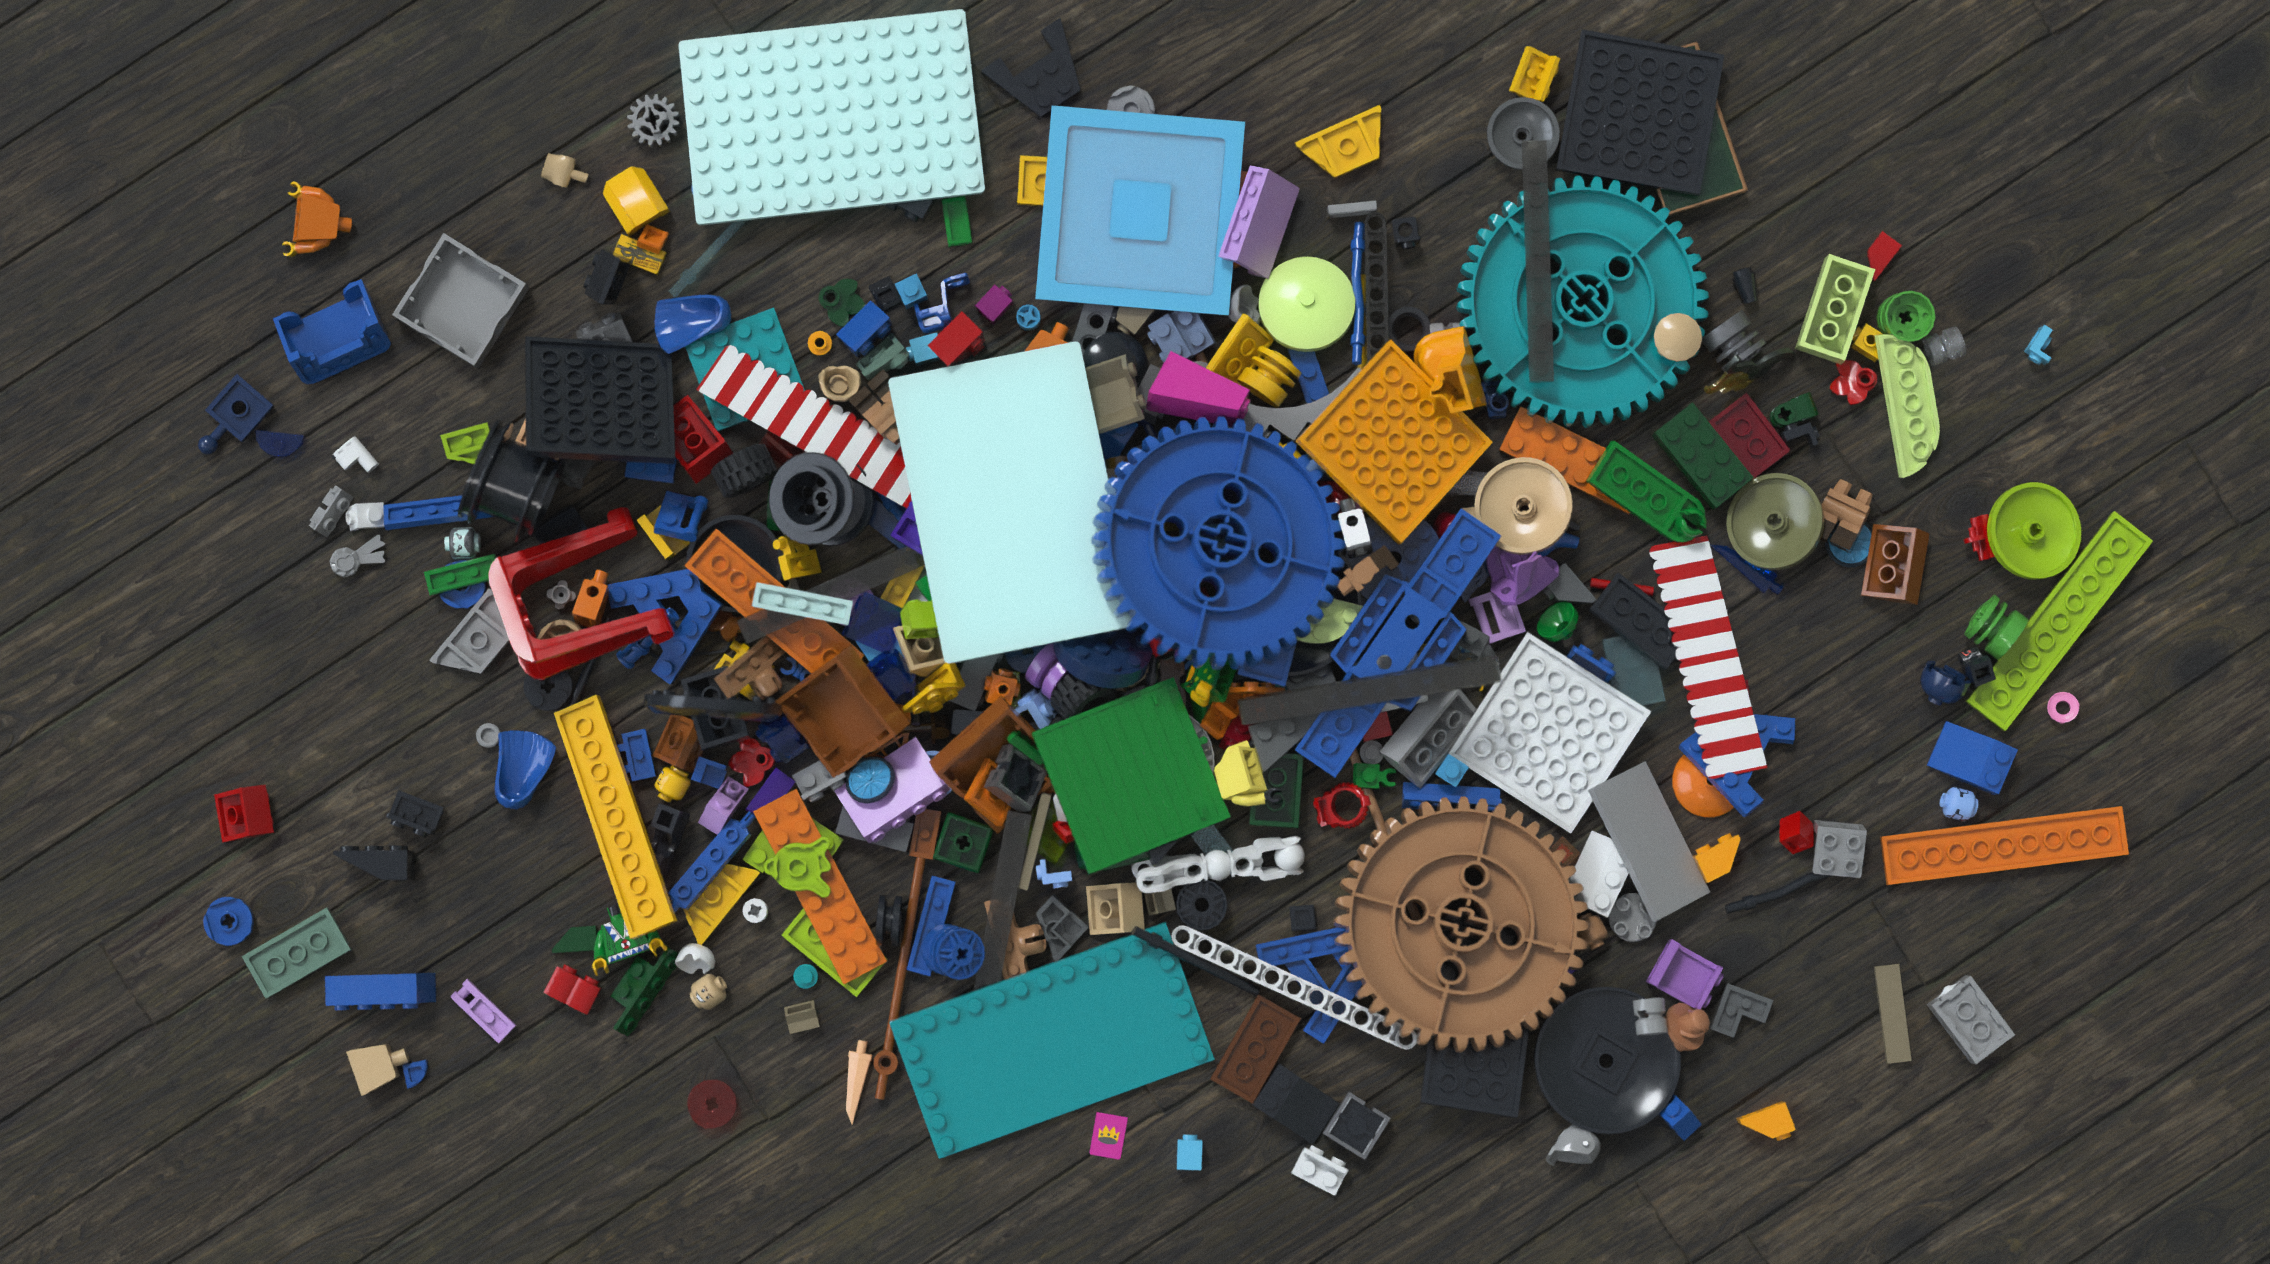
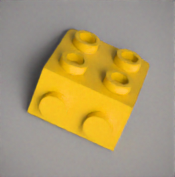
M943 664L918 684L920 693L905 704L902 709L904 713L913 712V714H918L923 711L934 713L942 709L946 701L956 698L959 695L958 692L966 686L956 664Z

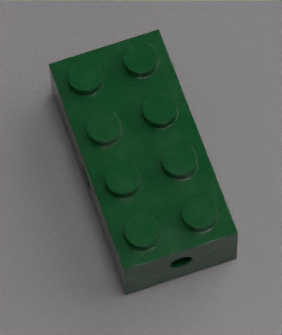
M1693 402L1652 435L1712 510L1754 478Z

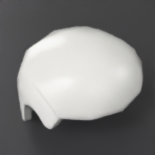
M695 943L686 944L682 947L675 961L678 968L689 974L695 973L698 969H702L703 974H706L710 969L714 968L716 963L710 949Z

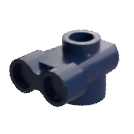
M1501 381L1481 382L1487 402L1486 407L1489 419L1507 417L1506 408L1509 401L1506 393L1501 395L1495 393ZM1494 403L1498 404V405H1499V409L1495 408V407L1493 406V404H1494Z

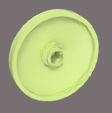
M1298 257L1278 265L1272 270L1269 278L1265 279L1259 294V314L1264 328L1276 342L1296 351L1313 352L1333 345L1348 331L1355 313V296L1347 276L1334 264L1316 257Z

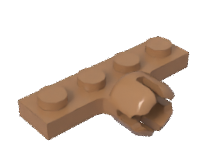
M766 635L714 679L727 699L733 697L749 684L756 696L762 697L763 700L766 696L769 697L775 694L783 686L782 680L772 668V664L785 651Z
M1010 896L984 902L1004 980L1029 971L1027 957L1041 953L1046 949V939L1035 942L1033 940V937L1044 934L1042 927L1038 924L1022 928L1018 927Z

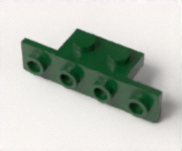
M667 947V950L663 952L655 966L640 956L636 957L611 994L612 998L626 1007L613 1027L614 1030L628 1037L636 1029L638 1022L650 1008L652 1001L664 987L666 980L673 970L677 968L675 961L679 954L678 952Z

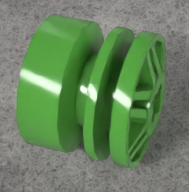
M1906 291L1894 294L1885 299L1879 306L1876 316L1877 327L1881 333L1894 335L1904 342L1918 341L1927 336L1933 328L1935 321L1934 307L1930 300L1919 292ZM1905 313L1907 322L1901 323L1902 319L1899 315Z
M1993 595L1974 613L1964 636L1970 639L1979 632L1974 643L1979 644L1987 638L1988 642L1985 651L1998 660L2011 648L2029 620L2017 610L2005 616L2004 613L2008 604L2003 602L1996 609L2000 598Z

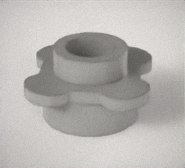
M564 580L559 581L558 585L547 591V597L555 602L557 609H563L565 604L569 601H574L576 598L575 592L568 588V583Z

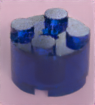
M893 649V653H890L888 650L884 651L866 665L894 702L901 694L910 692L916 686L914 681L916 674L910 673L905 658L898 649Z
M783 711L782 715L774 721L761 722L758 725L759 729L755 731L758 738L763 743L767 742L772 750L769 752L777 763L781 761L788 764L811 747L809 743H805L806 738L793 726Z

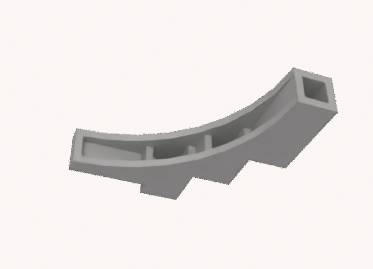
M1357 368L1347 381L1332 393L1308 404L1288 408H1269L1249 404V410L1244 418L1246 431L1250 432L1259 423L1263 425L1262 437H1269L1271 431L1268 429L1271 426L1295 443L1307 429V424L1311 425L1361 369Z

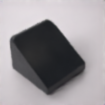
M890 276L868 286L877 306L882 311L902 302Z

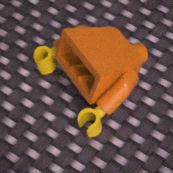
M297 182L290 184L293 187H298L295 193L288 192L291 197L297 199L293 242L297 243L284 242L282 245L291 246V251L283 253L284 256L293 257L297 253H314L329 246L330 242L336 239L337 231L350 232L352 219L339 216L340 205L335 204L334 199L323 189L310 186L302 187Z

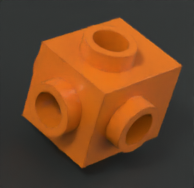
M999 668V671L992 670L991 676H986L983 688L987 690L985 695L986 702L993 704L1002 696L1010 705L1012 704L1013 697L1017 698L1020 690V684L1017 683L1018 679L1013 675V671Z

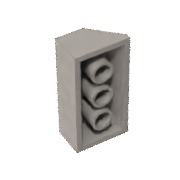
M1442 678L1427 693L1428 701L1417 705L1380 750V753L1390 765L1419 788L1423 786L1445 759L1477 710L1458 687Z

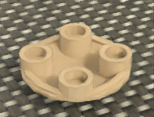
M1676 313L1670 314L1659 321L1655 329L1654 341L1659 355L1673 361H1684L1694 356L1699 350L1702 334L1699 325L1689 315Z

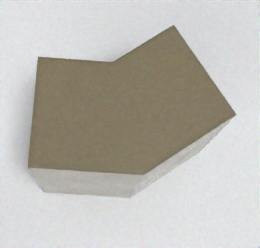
M1171 889L1162 892L1144 893L1149 916L1176 910Z
M814 1000L784 1007L790 1034L821 1027Z

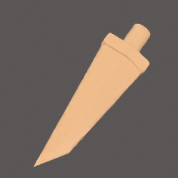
M858 1040L856 1051H849L846 1111L852 1125L873 1056L866 1053L868 1041Z

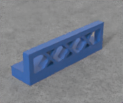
M1403 782L1402 808L1419 809L1420 804L1427 801L1436 810L1437 804L1443 797L1448 798L1452 809H1455L1459 798L1465 796L1469 801L1470 809H1474L1477 802L1484 798L1487 800L1488 812H1492L1502 802V799H1500V788L1454 787L1453 785L1426 783L1419 788L1411 782Z

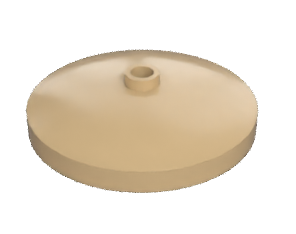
M1514 458L1498 464L1483 478L1475 497L1476 519L1501 535V538L1495 545L1496 547L1512 554L1527 555L1532 554L1534 551L1538 553L1554 545L1567 530L1573 512L1572 495L1564 477L1550 464L1535 458ZM1524 505L1529 507L1528 511H1520V509Z

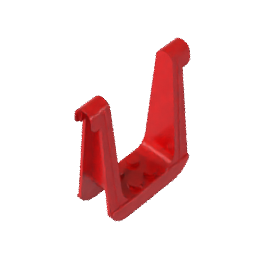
M621 507L607 513L609 523L509 555L499 556L491 564L488 573L489 583L508 638L522 669L533 679L545 680L547 677L648 636H651L655 644L663 643L674 636L668 614L663 608L544 640L536 639L534 629L528 618L527 609L521 598V593L526 587L624 543L637 535V530L628 508Z

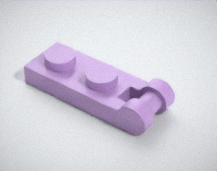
M466 979L462 983L463 987L458 992L455 991L450 997L495 1041L501 1043L517 1025L486 997L473 982ZM471 993L475 998L468 1003L465 998Z

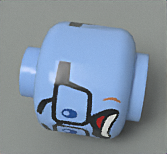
M1952 787L1947 793L1942 794L1940 807H1943V813L1946 817L1967 821L1970 817L1975 816L1978 809V799L1969 790Z

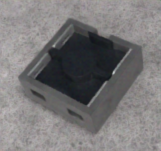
M1012 744L1002 745L995 761L998 764L996 770H991L984 787L1017 812L1030 811L1046 776V768L1042 764H1037Z
M1348 1091L1324 1129L1323 1134L1365 1160L1391 1118L1374 1107L1370 1110L1364 1106L1365 1101Z

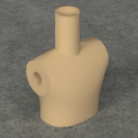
M548 153L541 177L551 181L553 184L567 188L571 179L586 183L588 174L574 169L576 159L565 155Z

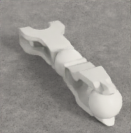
M1298 836L1283 839L1280 837L1258 838L1254 841L1253 845L1237 848L1232 852L1230 850H1227V853L1221 850H1213L1205 857L1203 853H1200V856L1196 854L1164 855L1156 865L1152 866L1150 860L1132 864L1131 869L1136 878L1138 888L1144 893H1154L1169 890L1177 885L1200 882L1202 879L1207 881L1210 878L1220 881L1227 878L1230 874L1231 877H1235V875L1244 877L1259 876L1263 881L1284 878L1286 875H1300L1304 872L1300 866L1304 862L1305 853L1300 844H1298L1301 839ZM1275 850L1274 859L1278 866L1262 867V853ZM1247 859L1244 865H1236L1238 860ZM1141 864H1147L1150 866L1138 871V867ZM1191 865L1199 866V868L1194 872L1188 871V868ZM1143 881H1153L1150 885L1143 884Z

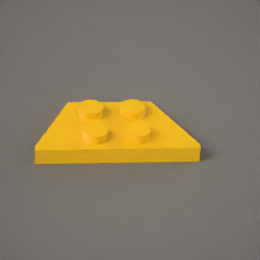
M1378 105L1295 142V146L1334 178L1378 160L1381 107Z
M727 864L688 910L683 909L698 944H704L759 876L760 872L758 870Z

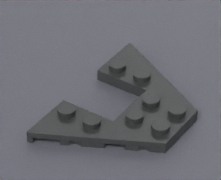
M1330 663L1310 673L1287 677L1285 688L1292 706L1293 715L1249 726L1248 730L1262 774H1265L1272 765L1303 739L1338 688ZM1239 669L1236 670L1233 678L1234 683L1252 680V678L1237 675Z

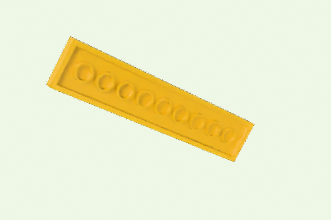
M594 695L555 712L554 716L630 939L639 938L677 922L601 697Z

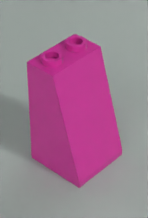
M1170 351L1149 390L1146 409L1197 420L1199 417H1205L1210 423H1214L1218 416H1223L1227 420V425L1232 427L1238 418H1245L1251 400L1248 399L1249 389Z

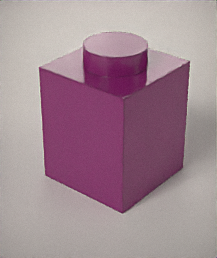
M994 284L975 305V308L994 325L1013 304V301L1010 299L1012 294L1005 287L1001 286L998 288Z

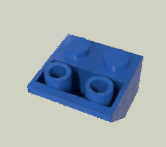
M869 301L836 335L858 358L861 354L866 356L874 348L873 343L878 338L882 340L892 330L890 328L892 322L887 314L872 301Z

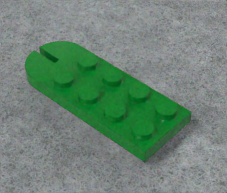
M1610 441L1586 480L1587 483L1671 541L1687 542L1703 533L1699 529H1692L1688 526L1685 519L1697 528L1707 527L1704 507L1697 498L1616 441Z

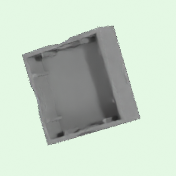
M443 233L426 260L420 276L409 287L392 315L479 369L530 287Z

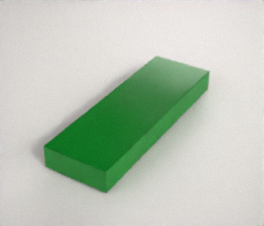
M496 554L425 571L424 575L429 595L433 596L489 581L488 573L491 564L496 559Z

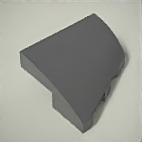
M1055 894L1036 912L1046 941L1051 949L1053 960L1058 961L1089 928Z

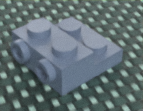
M1174 311L1148 325L1151 331L1147 334L1154 345L1158 344L1162 352L1159 355L1163 363H1165L1170 351L1190 360L1216 344L1200 313Z

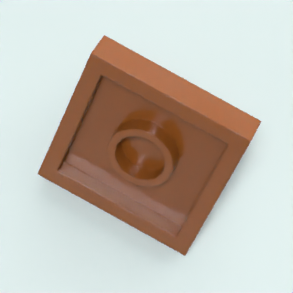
M670 715L652 756L693 774L698 758L701 757L703 752L693 720L680 715Z

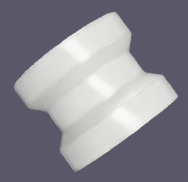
M750 899L743 906V915L746 920L752 923L762 922L768 915V906L761 899Z

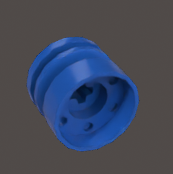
M951 924L938 925L930 930L924 938L922 945V957L927 967L935 973L957 980L967 979L976 974L982 966L985 957L984 945L976 933Z

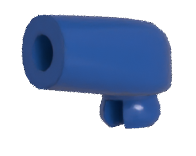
M1564 533L1554 545L1537 554L1544 557L1561 547L1576 549L1579 537Z

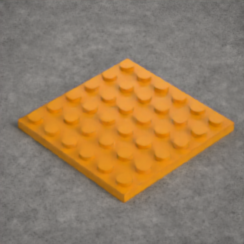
M1389 340L1295 442L1399 545L1493 442L1462 411L1450 413L1444 398L1431 397L1429 392L1433 381L1392 340Z

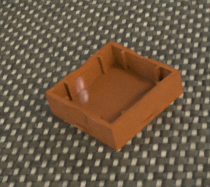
M851 645L776 700V704H782L783 713L806 738L815 755L833 778L854 766L869 752L881 747L910 724Z
M1000 696L934 756L929 763L936 775L958 796L964 798L984 759L990 758L995 762L1002 745L1011 744L1007 739L1011 732L1016 730L1022 732L1033 741L1030 745L1037 749L1031 734L1036 730ZM1046 773L1037 796L1052 785L1048 773ZM974 808L975 812L997 833L1003 830L1021 813L1011 808L1003 825L996 826Z

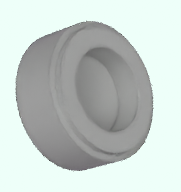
M486 723L478 728L476 739L481 746L492 748L499 744L498 734L501 731L496 725Z

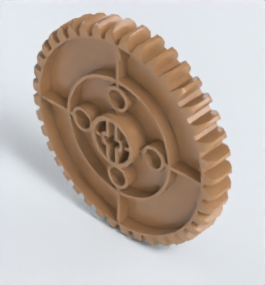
M1461 796L1455 809H1452L1448 798L1443 797L1437 804L1436 812L1429 802H1422L1419 806V817L1410 808H1406L1401 813L1403 825L1394 818H1389L1385 821V829L1388 836L1379 830H1374L1370 834L1371 842L1375 848L1366 844L1359 846L1357 852L1365 862L1353 860L1347 865L1349 872L1356 878H1344L1340 881V887L1350 893V895L1342 896L1335 900V905L1339 909L1345 910L1346 914L1336 917L1333 920V924L1336 927L1346 929V933L1338 936L1334 941L1337 946L1348 947L1349 949L1348 952L1339 958V963L1342 965L1353 964L1355 968L1346 976V980L1349 983L1361 980L1363 986L1356 993L1357 999H1363L1370 995L1374 999L1368 1008V1012L1375 1014L1384 1009L1387 1013L1383 1019V1026L1389 1027L1398 1020L1401 1022L1399 1036L1405 1038L1413 1030H1416V1040L1420 1046L1426 1044L1431 1036H1434V1044L1437 1050L1442 1051L1445 1049L1449 1040L1452 1039L1455 1051L1463 1052L1467 1046L1468 1039H1470L1474 1050L1478 1052L1485 1048L1487 1036L1494 1047L1502 1046L1505 1038L1504 1031L1512 1040H1518L1522 1037L1520 1023L1528 1030L1533 1031L1539 1025L1535 1013L1543 1018L1551 1017L1553 1009L1548 1000L1557 1004L1563 1003L1566 1000V996L1559 986L1572 987L1576 983L1573 975L1567 971L1578 970L1583 967V961L1573 955V953L1583 951L1588 947V943L1585 940L1577 937L1578 933L1589 929L1588 922L1577 919V915L1587 910L1588 905L1585 902L1574 900V896L1584 889L1582 884H1569L1568 878L1576 872L1575 866L1561 867L1560 862L1566 856V851L1560 849L1552 853L1548 849L1554 840L1551 834L1541 839L1536 837L1540 826L1538 822L1534 821L1524 828L1521 826L1523 821V813L1521 811H1517L1509 819L1505 818L1506 807L1502 803H1499L1492 812H1488L1487 800L1481 798L1474 809H1470L1467 797ZM1467 868H1475L1480 872L1482 876L1480 885L1472 886L1465 881L1464 872ZM1415 902L1420 905L1423 911L1421 920L1412 921L1406 916L1405 906L1407 903ZM1462 902L1461 908L1456 911L1444 909L1450 903ZM1472 906L1479 913L1480 918L1474 917L1475 912L1468 907ZM1463 916L1465 917L1464 924L1480 927L1482 931L1467 927L1459 932V925L1442 921L1440 917L1456 921ZM1509 927L1516 932L1517 942L1514 946H1507L1501 941L1500 931L1502 928ZM1442 930L1448 931V937L1455 941L1449 942L1443 935ZM1467 937L1478 939L1473 945L1460 946L1461 940ZM1451 962L1457 967L1458 977L1455 981H1448L1442 977L1440 972L1442 963Z

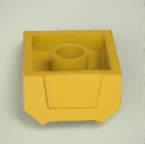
M629 167L606 181L603 195L629 237L646 224L670 212L643 168Z

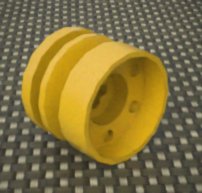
M1260 346L1257 353L1264 360L1253 356L1251 360L1258 369L1245 367L1237 381L1259 399L1275 408H1279L1288 395L1280 386L1284 384L1293 388L1295 383L1288 376L1299 379L1302 373L1282 354Z

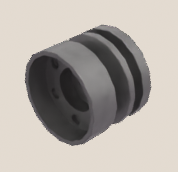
M1743 310L1702 338V342L1709 352L1719 348L1723 351L1717 357V363L1726 357L1730 361L1735 355L1741 358V362L1750 360L1766 344L1763 338L1755 344L1751 341L1752 338L1759 334L1758 331L1749 334L1745 333L1744 330L1752 322ZM1724 365V366L1722 367V370L1724 371V373L1726 372V370H1725L1726 365Z

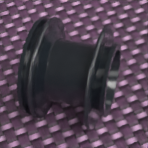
M817 452L802 453L787 460L775 474L769 492V508L776 526L789 539L805 545L838 546L848 543L867 528L873 517L876 504L875 490L850 477L844 467L834 458ZM856 464V466L866 477V473L864 472V470L858 464ZM822 479L826 482L824 487L821 484ZM810 488H812L813 495L811 497H809L808 495ZM811 506H814V508H815V511H814L813 514H811V512H810V507H811Z

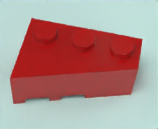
M961 312L927 346L947 366L969 358L971 355L974 357L978 355L984 348L985 340L983 332Z

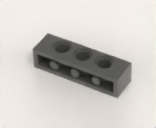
M1084 303L1072 341L1080 344L1082 356L1085 352L1082 347L1083 343L1086 340H1094L1096 337L1108 333L1109 331L1107 330L1110 322L1115 323L1118 309L1115 306ZM1094 317H1100L1104 323L1101 328L1095 329L1090 326V320Z

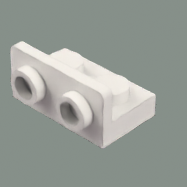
M1311 1145L1310 1149L1304 1147L1291 1173L1335 1196L1345 1175L1349 1171L1344 1167L1346 1163L1334 1156L1331 1160L1323 1156L1324 1151Z

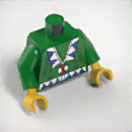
M619 904L607 908L611 922L601 925V930L597 932L592 967L595 975H598L597 970L601 967H604L607 974L609 973L607 963L613 964L649 950L657 956L656 949L661 946L664 951L667 950V947L662 942L657 930L639 938L630 939Z

